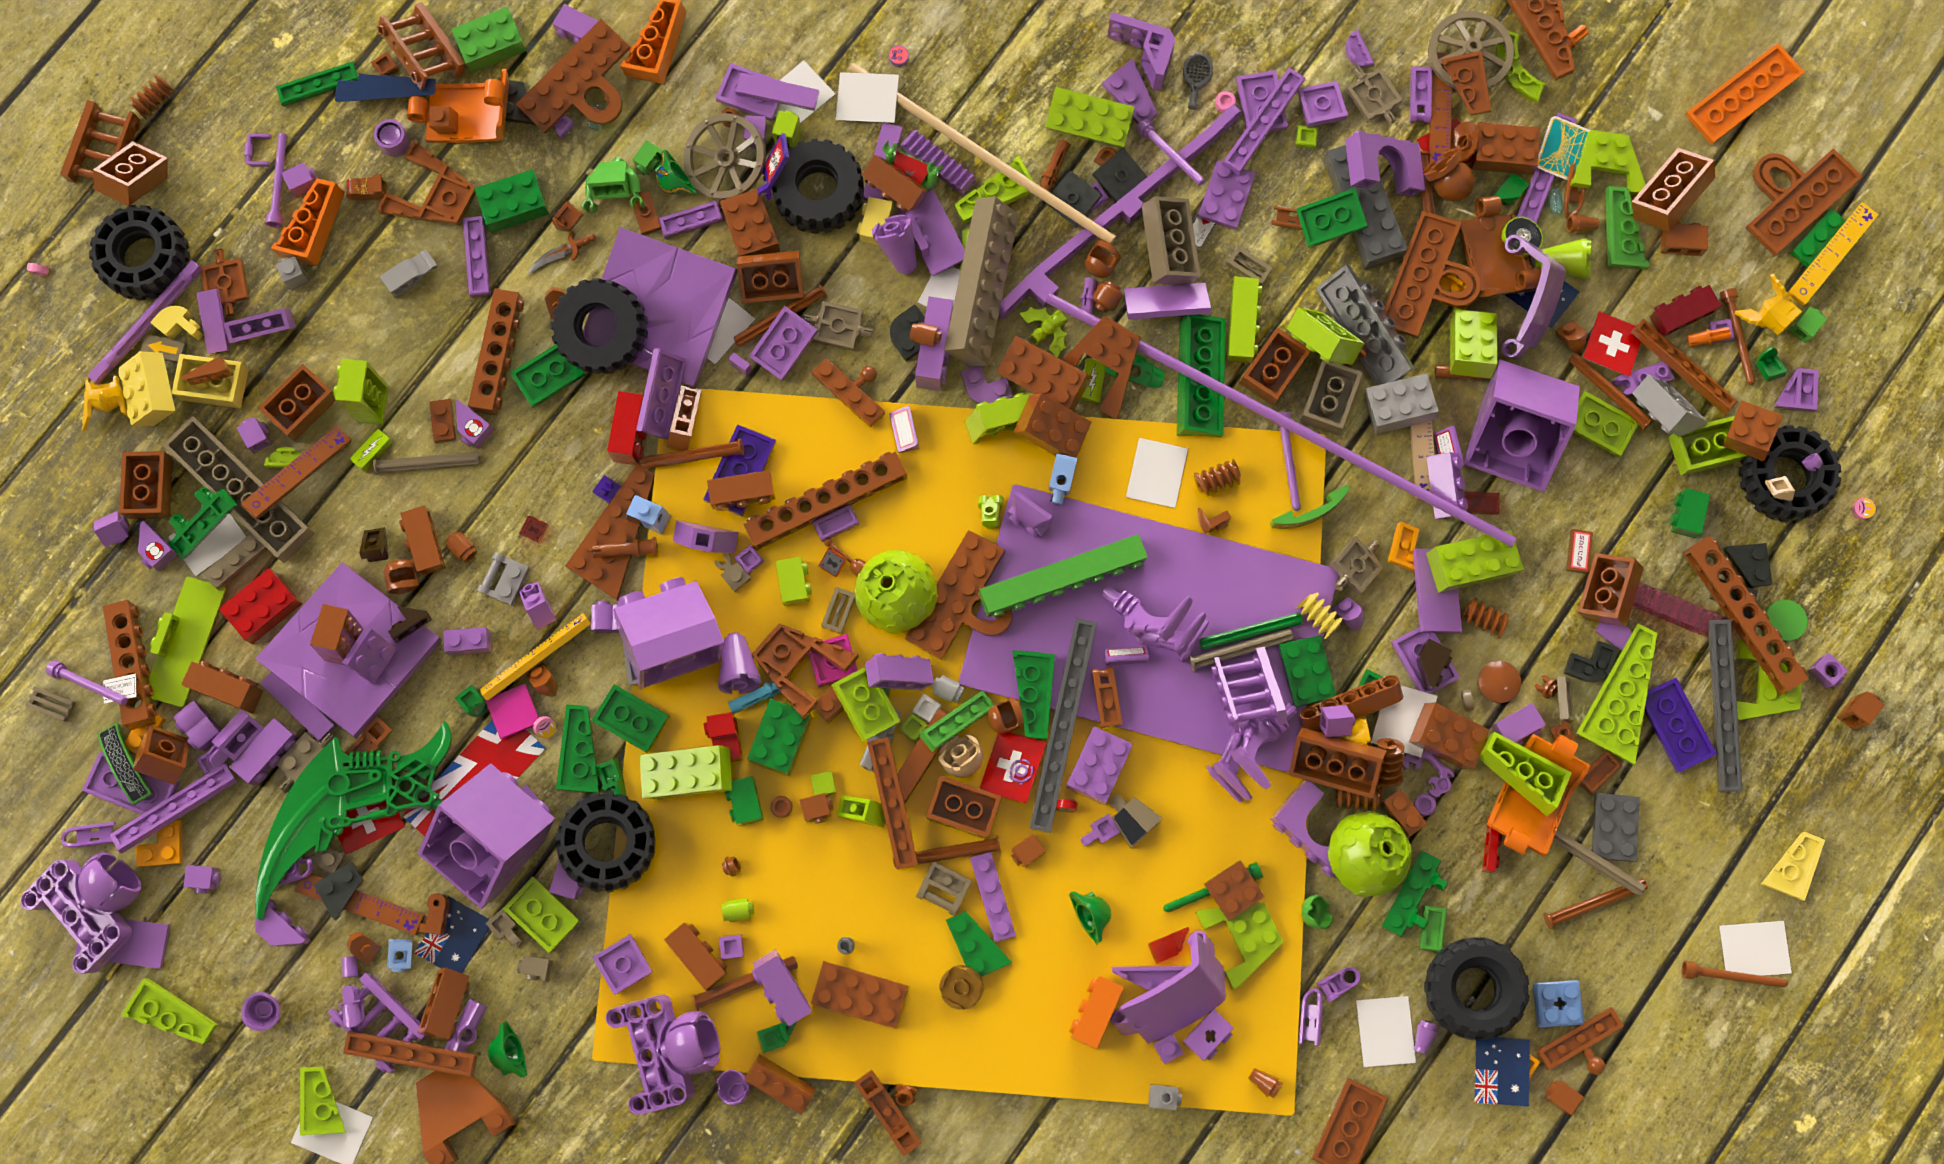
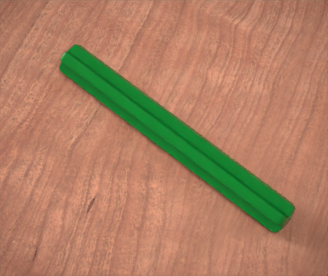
M1298 612L1201 638L1199 644L1202 650H1207L1300 625L1303 622L1302 616Z

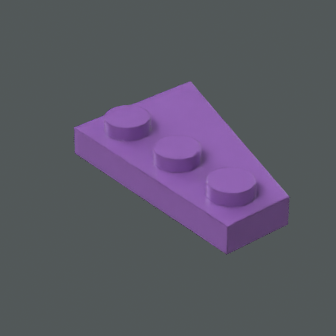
M1133 58L1102 82V87L1116 102L1135 107L1133 120L1137 124L1144 119H1148L1151 122L1157 117V111Z

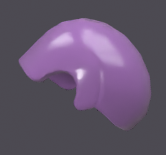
M732 1069L724 1071L716 1081L718 1084L717 1094L725 1104L739 1105L745 1102L750 1094V1083L745 1081L746 1076L740 1071Z

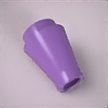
M1421 1019L1420 1024L1417 1025L1415 1051L1427 1054L1429 1047L1439 1032L1437 1031V1024Z

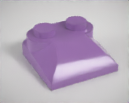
M1019 492L1015 494L1012 506L1007 512L1009 515L1008 519L1017 526L1021 524L1027 528L1025 531L1032 537H1042L1051 526L1052 515Z

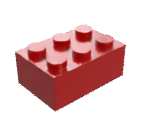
M618 391L607 452L613 462L637 465L639 459L641 460L643 457L644 448L641 446L642 441L646 440L647 434L636 430L644 397L643 394Z
M268 568L220 607L219 610L241 637L253 645L301 606L302 602L275 571Z

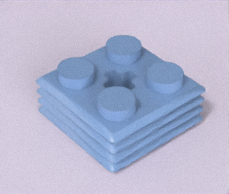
M1578 980L1533 984L1536 1019L1539 1028L1584 1024ZM1558 998L1563 1003V1006H1560V1010L1557 1006H1554V1002L1558 1001Z

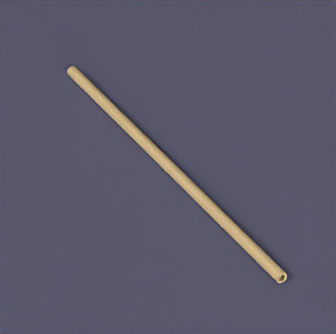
M855 63L849 68L850 73L870 74ZM897 92L896 103L1100 239L1110 244L1115 241V235Z

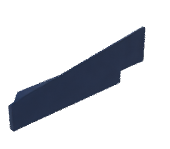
M359 74L358 81L338 80L335 101L346 102L433 95L436 91L437 80L427 78L425 88L420 90L417 84L411 80V77Z

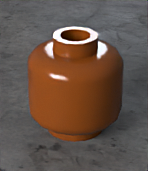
M1109 281L1099 283L1093 294V301L1096 303L1095 307L1103 312H1106L1107 309L1110 311L1115 310L1122 298L1121 288Z

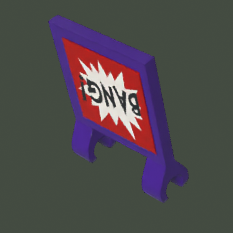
M781 133L765 161L762 172L764 174L763 181L767 183L759 187L757 192L758 197H761L762 193H767L766 200L771 199V188L789 159L786 134Z

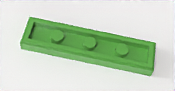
M981 691L925 729L919 736L931 752H933L987 715L988 710L994 703L984 691Z

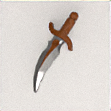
M571 231L568 235L569 243L562 244L559 248H553L533 263L528 274L549 262L564 258L566 254L572 251L571 259L575 261L579 254L578 248L589 244L590 241L594 242L596 236L590 234L574 241L575 233Z

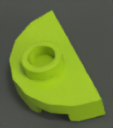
M277 448L276 451L265 459L264 467L284 469L301 453L294 448Z

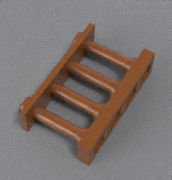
M423 3L415 4L412 17L390 23L385 15L380 16L377 26L380 36L384 37L410 74L411 80L417 84L420 90L425 88L426 80L429 76L447 70L455 78L462 76L466 63ZM414 24L419 26L422 31L402 39L396 32V30ZM423 40L429 41L433 46L411 54L407 48L408 45ZM438 55L444 63L422 69L417 61Z
M87 100L60 174L68 182L76 183L79 176L93 179V171L82 168L84 159L91 158L104 162L112 155L89 150L91 140L96 139L117 145L114 154H116L133 142L134 136L140 128V119L132 111H129L127 119L102 113V109L95 102ZM104 121L123 126L120 137L95 131L98 122Z

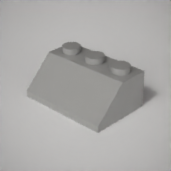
M1650 374L1632 393L1638 399L1636 403L1644 409L1647 408L1650 411L1648 415L1655 421H1660L1663 424L1661 428L1670 435L1674 433L1683 436L1708 423L1671 384Z

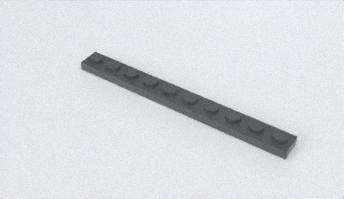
M1079 618L1075 620L1029 827L1031 829L1051 833L1097 625L1096 622Z

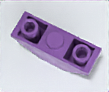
M676 520L673 542L691 549L707 552L735 553L739 532Z
M272 899L267 904L264 919L258 920L255 917V931L271 946L304 945L311 942L306 937L308 933L302 927L294 926L291 923L293 919L284 911L280 913L275 908L277 904Z

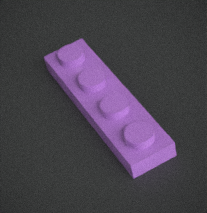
M991 852L971 857V864L995 942L1016 936Z

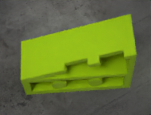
M1025 392L1014 395L1013 398L1001 397L992 403L985 401L977 404L976 408L965 420L972 443H978L981 437L988 434L992 438L998 436L997 432L1015 430L1029 395L1033 393L1025 394Z

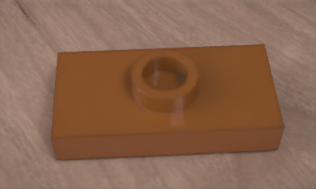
M649 190L639 193V196L645 203V207L642 208L639 201L635 204L636 210L634 209L641 234L645 235L661 230Z

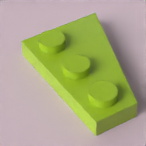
M324 1067L300 1068V1136L346 1133Z

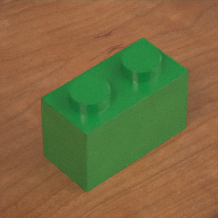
M1688 488L1677 493L1674 499L1676 510L1670 518L1671 532L1691 538L1700 536L1703 531L1710 494Z
M753 776L732 781V791L725 792L727 801H731L733 809L729 810L732 822L736 821L738 826L764 820Z

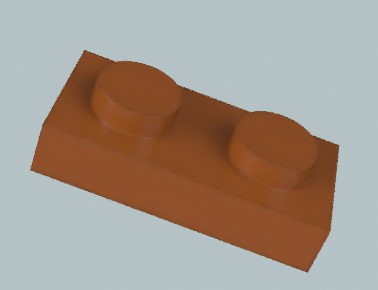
M451 399L430 401L434 442L455 441L456 435Z

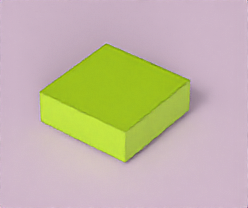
M1298 125L1295 147L1316 149L1318 128Z
M911 713L899 730L916 743L920 738L919 734L928 725L914 713Z
M832 771L810 775L814 796L823 793L826 795L836 793Z

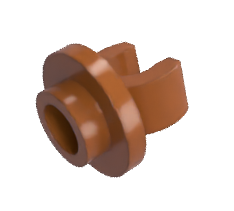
M1543 675L1541 678L1546 685L1540 686L1535 684L1536 690L1542 693L1546 699L1554 697L1558 692L1557 680L1554 678L1550 680L1548 676Z

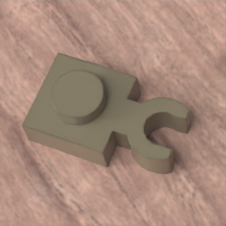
M724 553L723 556L727 560L725 564H720L717 560L714 562L718 569L725 570L721 576L732 590L736 592L750 581L751 578L738 562L732 565L729 555Z

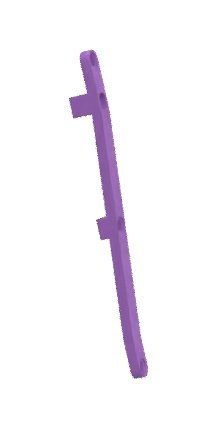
M1234 104L1231 105L1204 132L1181 149L1178 154L1189 163L1236 121L1241 114V110ZM1170 158L1096 218L1094 222L1104 229H1108L1117 220L1122 218L1130 225L1142 213L1141 205L1144 204L1142 200L1181 168ZM1084 228L1043 261L1001 301L998 318L1001 320L1006 318L1028 295L1043 308L1046 307L1048 303L1045 301L1049 293L1057 296L1059 287L1048 277L1097 238V236Z

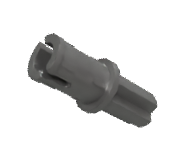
M850 937L841 938L837 944V948L842 954H850L855 947L854 941Z

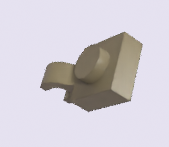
M503 909L486 923L499 940L506 937L516 947L524 942L513 930L518 925Z

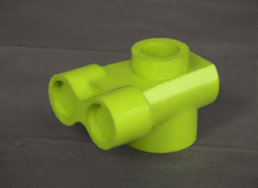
M979 496L978 507L981 509L982 525L987 529L998 527L1000 524L999 512L1003 507V496Z

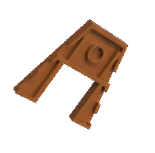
M414 140L405 159L439 174L422 207L386 192L376 210L381 214L460 225L476 195L474 189L476 187Z
M1104 316L1062 360L1077 367L1085 353L1119 373L1099 410L1112 418L1118 419L1141 337Z
M778 624L752 653V657L802 719L805 720L818 705V702L787 680V678L812 650L845 673L859 658V655L854 651L853 653L838 645L825 643L822 639L809 637L801 631Z

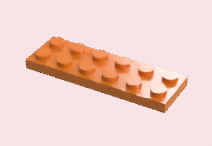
M1777 43L1695 105L1685 116L1712 145L1795 82L1805 72L1783 47Z

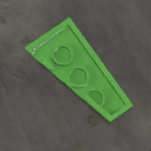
M1608 186L1605 189L1608 266L1646 270L1650 266L1648 260L1645 259L1644 244L1640 241L1639 225L1633 218L1629 189L1626 187Z

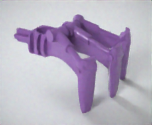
M1110 586L1103 590L1102 597L1111 602L1115 611L1125 618L1124 627L1134 635L1137 643L1173 650L1180 656V662L1189 657L1209 624V621L1205 620L1207 615L1202 612L1186 631H1176L1192 605L1193 600L1189 596L1179 604L1169 617H1155L1148 614L1144 604L1126 590L1121 594Z
M1289 703L1285 706L1287 724L1278 725L1275 717L1267 716L1263 720L1258 718L1248 720L1239 727V733H1235L1233 729L1220 761L1212 767L1209 765L1206 767L1209 774L1239 803L1243 801L1241 796L1247 801L1252 798L1249 791L1237 777L1239 766L1261 787L1267 789L1271 786L1269 780L1255 762V755L1261 744L1272 743L1290 727L1288 721L1297 714L1294 705L1291 706Z

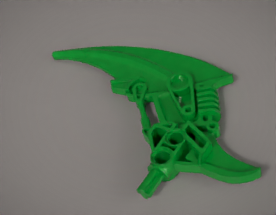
M446 721L442 723L437 733L424 747L408 755L401 756L398 751H392L389 756L383 757L382 750H377L376 754L375 750H371L370 756L368 751L363 752V757L361 751H357L355 757L354 751L350 752L349 755L345 754L339 738L335 737L311 760L287 794L268 835L257 879L255 898L256 919H264L270 897L292 865L313 847H315V852L317 853L328 851L333 837L341 835L344 828L352 826L353 823L370 819L391 818L399 812L420 807L428 811L437 810L438 805L443 800L439 798L440 795L431 789L436 770L449 752L452 743L451 729ZM393 762L397 763V769L395 770L393 768ZM404 772H409V773H407L406 775H404V776H402V777H400V778L398 777V776H400L401 774H403ZM420 776L427 780L429 777L427 787L414 780V778ZM405 782H411L412 784L408 792L402 791V785ZM425 792L430 793L429 801L421 803L420 796ZM400 795L414 802L400 806L394 805ZM384 801L387 802L386 809L356 818L347 817V812L350 810L379 804Z

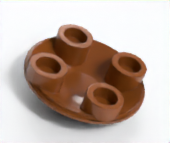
M1493 661L1481 670L1477 684L1487 699L1500 704L1508 702L1517 696L1521 688V678L1513 665L1504 661Z

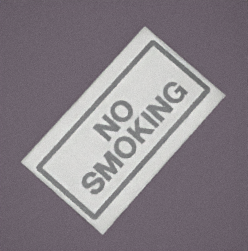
M136 674L104 680L103 687L125 696L127 699L136 697ZM104 697V704L114 702Z

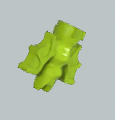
M1030 307L1028 311L1020 313V317L1026 324L1035 321L1042 322L1041 327L1035 329L1028 337L1029 339L1031 337L1035 339V346L1045 340L1047 335H1053V342L1049 347V351L1058 358L1059 353L1066 349L1064 338L1068 334L1061 330V326L1068 322L1062 312L1057 310L1052 315H1049L1046 307L1041 310Z

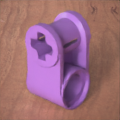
M1345 967L1323 978L1316 984L1322 988L1328 1003L1356 986L1360 981V974L1353 967ZM1346 971L1353 972L1354 981L1352 983L1345 982L1343 977Z

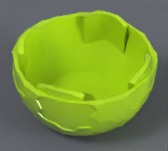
M890 550L872 557L858 574L855 584L856 605L862 617L877 629L892 634H900L917 627L932 614L938 598L936 580L930 565L914 553L903 550ZM887 578H892V585L889 588H884L883 581Z
M1362 812L1345 816L1331 834L1328 859L1332 871L1341 884L1352 891L1354 895L1367 898L1391 892L1406 877L1411 865V844L1401 826L1386 815L1376 812ZM1384 843L1389 846L1388 854L1383 850Z

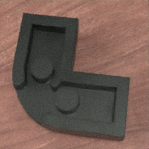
M916 304L898 315L890 326L891 341L905 361L919 353L920 344L910 340L912 325L919 322L924 323L925 316Z
M1597 641L1591 659L1570 653L1563 674L1585 682L1600 681L1611 672L1619 648Z

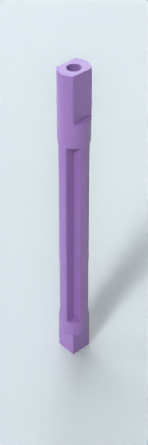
M191 260L87 376L96 384H101L153 326L150 323L153 318L164 308L170 307L203 269Z

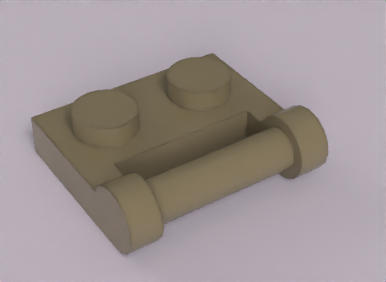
M933 861L916 897L921 900L924 898L948 910L949 914L955 916L972 880ZM929 884L956 897L954 903L927 891Z

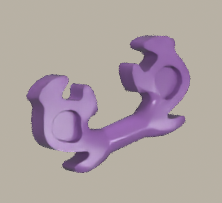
M1425 750L1422 752L1421 757L1405 753L1403 758V768L1405 770L1409 769V763L1414 765V771L1418 770L1423 765L1421 760L1424 759L1429 761L1438 771V778L1434 776L1427 781V785L1432 784L1434 790L1430 789L1427 791L1429 795L1438 798L1441 794L1450 790L1451 781L1448 775L1452 778L1455 774L1449 767L1443 765L1435 755Z

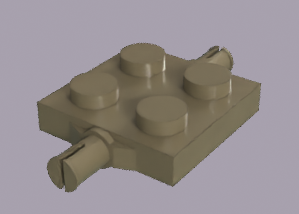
M1359 64L1354 66L1352 71L1358 79L1346 88V92L1367 123L1376 117L1384 116L1389 125L1397 120L1392 114L1391 109L1402 103L1403 99L1381 67L1374 72L1365 74Z
M823 301L817 316L804 314L803 319L810 324H815V328L819 330L813 338V342L854 351L859 335L872 337L873 329L861 327L863 310Z
M1355 536L1331 561V567L1340 576L1339 581L1334 585L1335 588L1338 587V591H1342L1347 584L1356 595H1359L1383 569V566L1374 555L1375 550L1379 547V543L1376 544L1377 541L1373 540L1367 547Z
M305 732L276 763L287 777L282 785L279 786L284 793L291 788L311 760L335 736L328 732L320 742Z

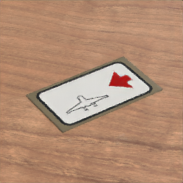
M1198 211L1192 223L1196 249L1201 251L1216 223L1198 218Z

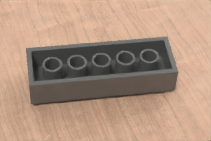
M1346 145L1326 151L1323 162L1335 193L1339 194L1356 188L1368 228L1351 235L1364 269L1366 270L1403 258L1408 249L1381 179L1380 182L1367 189L1351 186Z

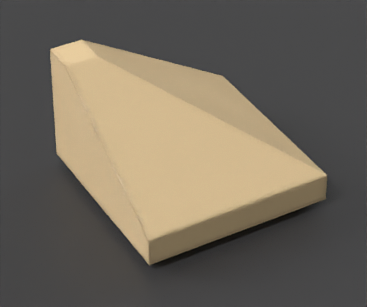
M1786 476L1765 481L1774 498L1788 501L1793 500L1795 490Z

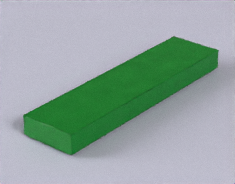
M352 61L278 85L276 89L281 105L285 107L336 90L338 80L358 81V73Z

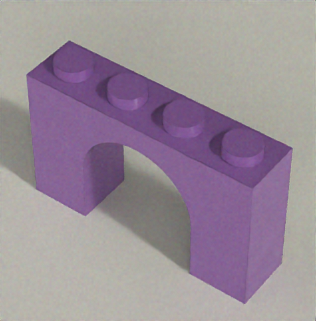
M1365 131L1354 132L1352 136L1345 139L1351 186L1367 189L1380 182L1378 154L1387 159L1392 167L1397 195L1412 197L1425 190L1420 144L1412 143L1410 140H1397L1395 137H1382L1380 134H1368Z
M1305 780L1300 783L1270 820L1274 823L1273 827L1278 832L1285 833L1290 838L1289 841L1292 845L1306 852L1305 856L1311 862H1317L1322 867L1321 870L1325 875L1330 878H1336L1337 876L1333 873L1328 859L1329 846H1322L1314 842L1306 829L1308 813L1324 793L1311 781Z

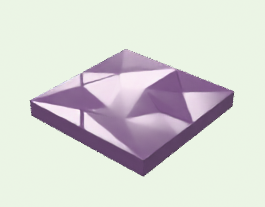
M620 227L602 279H608L623 285L637 296L638 301L644 306L645 310L643 312L648 318V324H646L648 336L644 338L643 344L645 346L642 352L639 351L636 354L637 359L631 364L649 370L654 348L667 351L686 359L681 382L697 387L737 276V269ZM597 307L590 311L583 330V335L588 343L602 346L613 338L617 328L614 313L605 307Z
M342 562L255 659L357 739L362 734L363 729L383 710L442 641L437 635L423 626L396 644L388 631L391 630L395 623L406 620L398 609V605ZM322 604L348 609L360 623L363 630L365 627L371 628L397 648L374 685L368 683L345 665L324 661L310 645Z

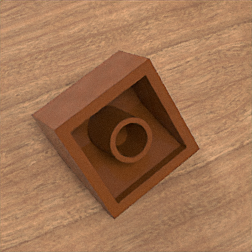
M149 724L136 753L133 770L175 785L186 767L190 745L187 741L188 738Z

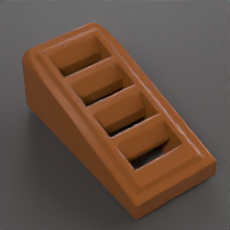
M217 357L182 377L192 386L230 377L233 373L227 362L221 357Z

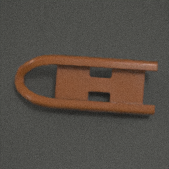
M1574 163L1570 164L1564 195L1565 218L1580 211L1586 188L1577 191L1578 187L1571 188L1570 186L1576 172L1574 171ZM1569 203L1579 204L1575 211L1569 213Z
M1274 205V209L1278 210L1276 221L1272 220L1271 225L1302 230L1299 217L1289 216L1290 212L1297 213L1296 209Z

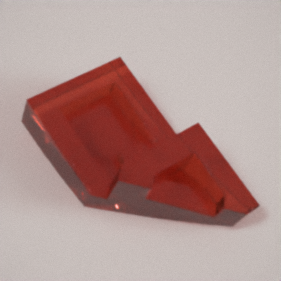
M1188 927L1148 943L1156 964L1175 957L1182 951L1186 934L1189 932Z

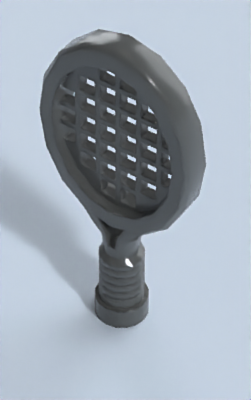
M1201 52L1190 55L1183 67V78L1192 91L1188 103V108L1191 110L1197 109L1198 91L1210 82L1213 74L1211 59Z

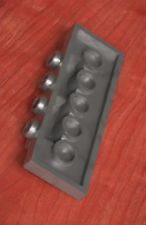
M1350 264L1343 266L1316 288L1336 322L1365 343L1362 350L1365 351L1366 356L1359 359L1376 386L1397 381L1414 369L1413 364L1405 353L1407 350L1405 346L1407 344L1406 339L1395 331L1394 327H1396L1394 320L1391 317H1387L1383 312L1385 306L1373 296L1374 289L1371 284L1360 281Z

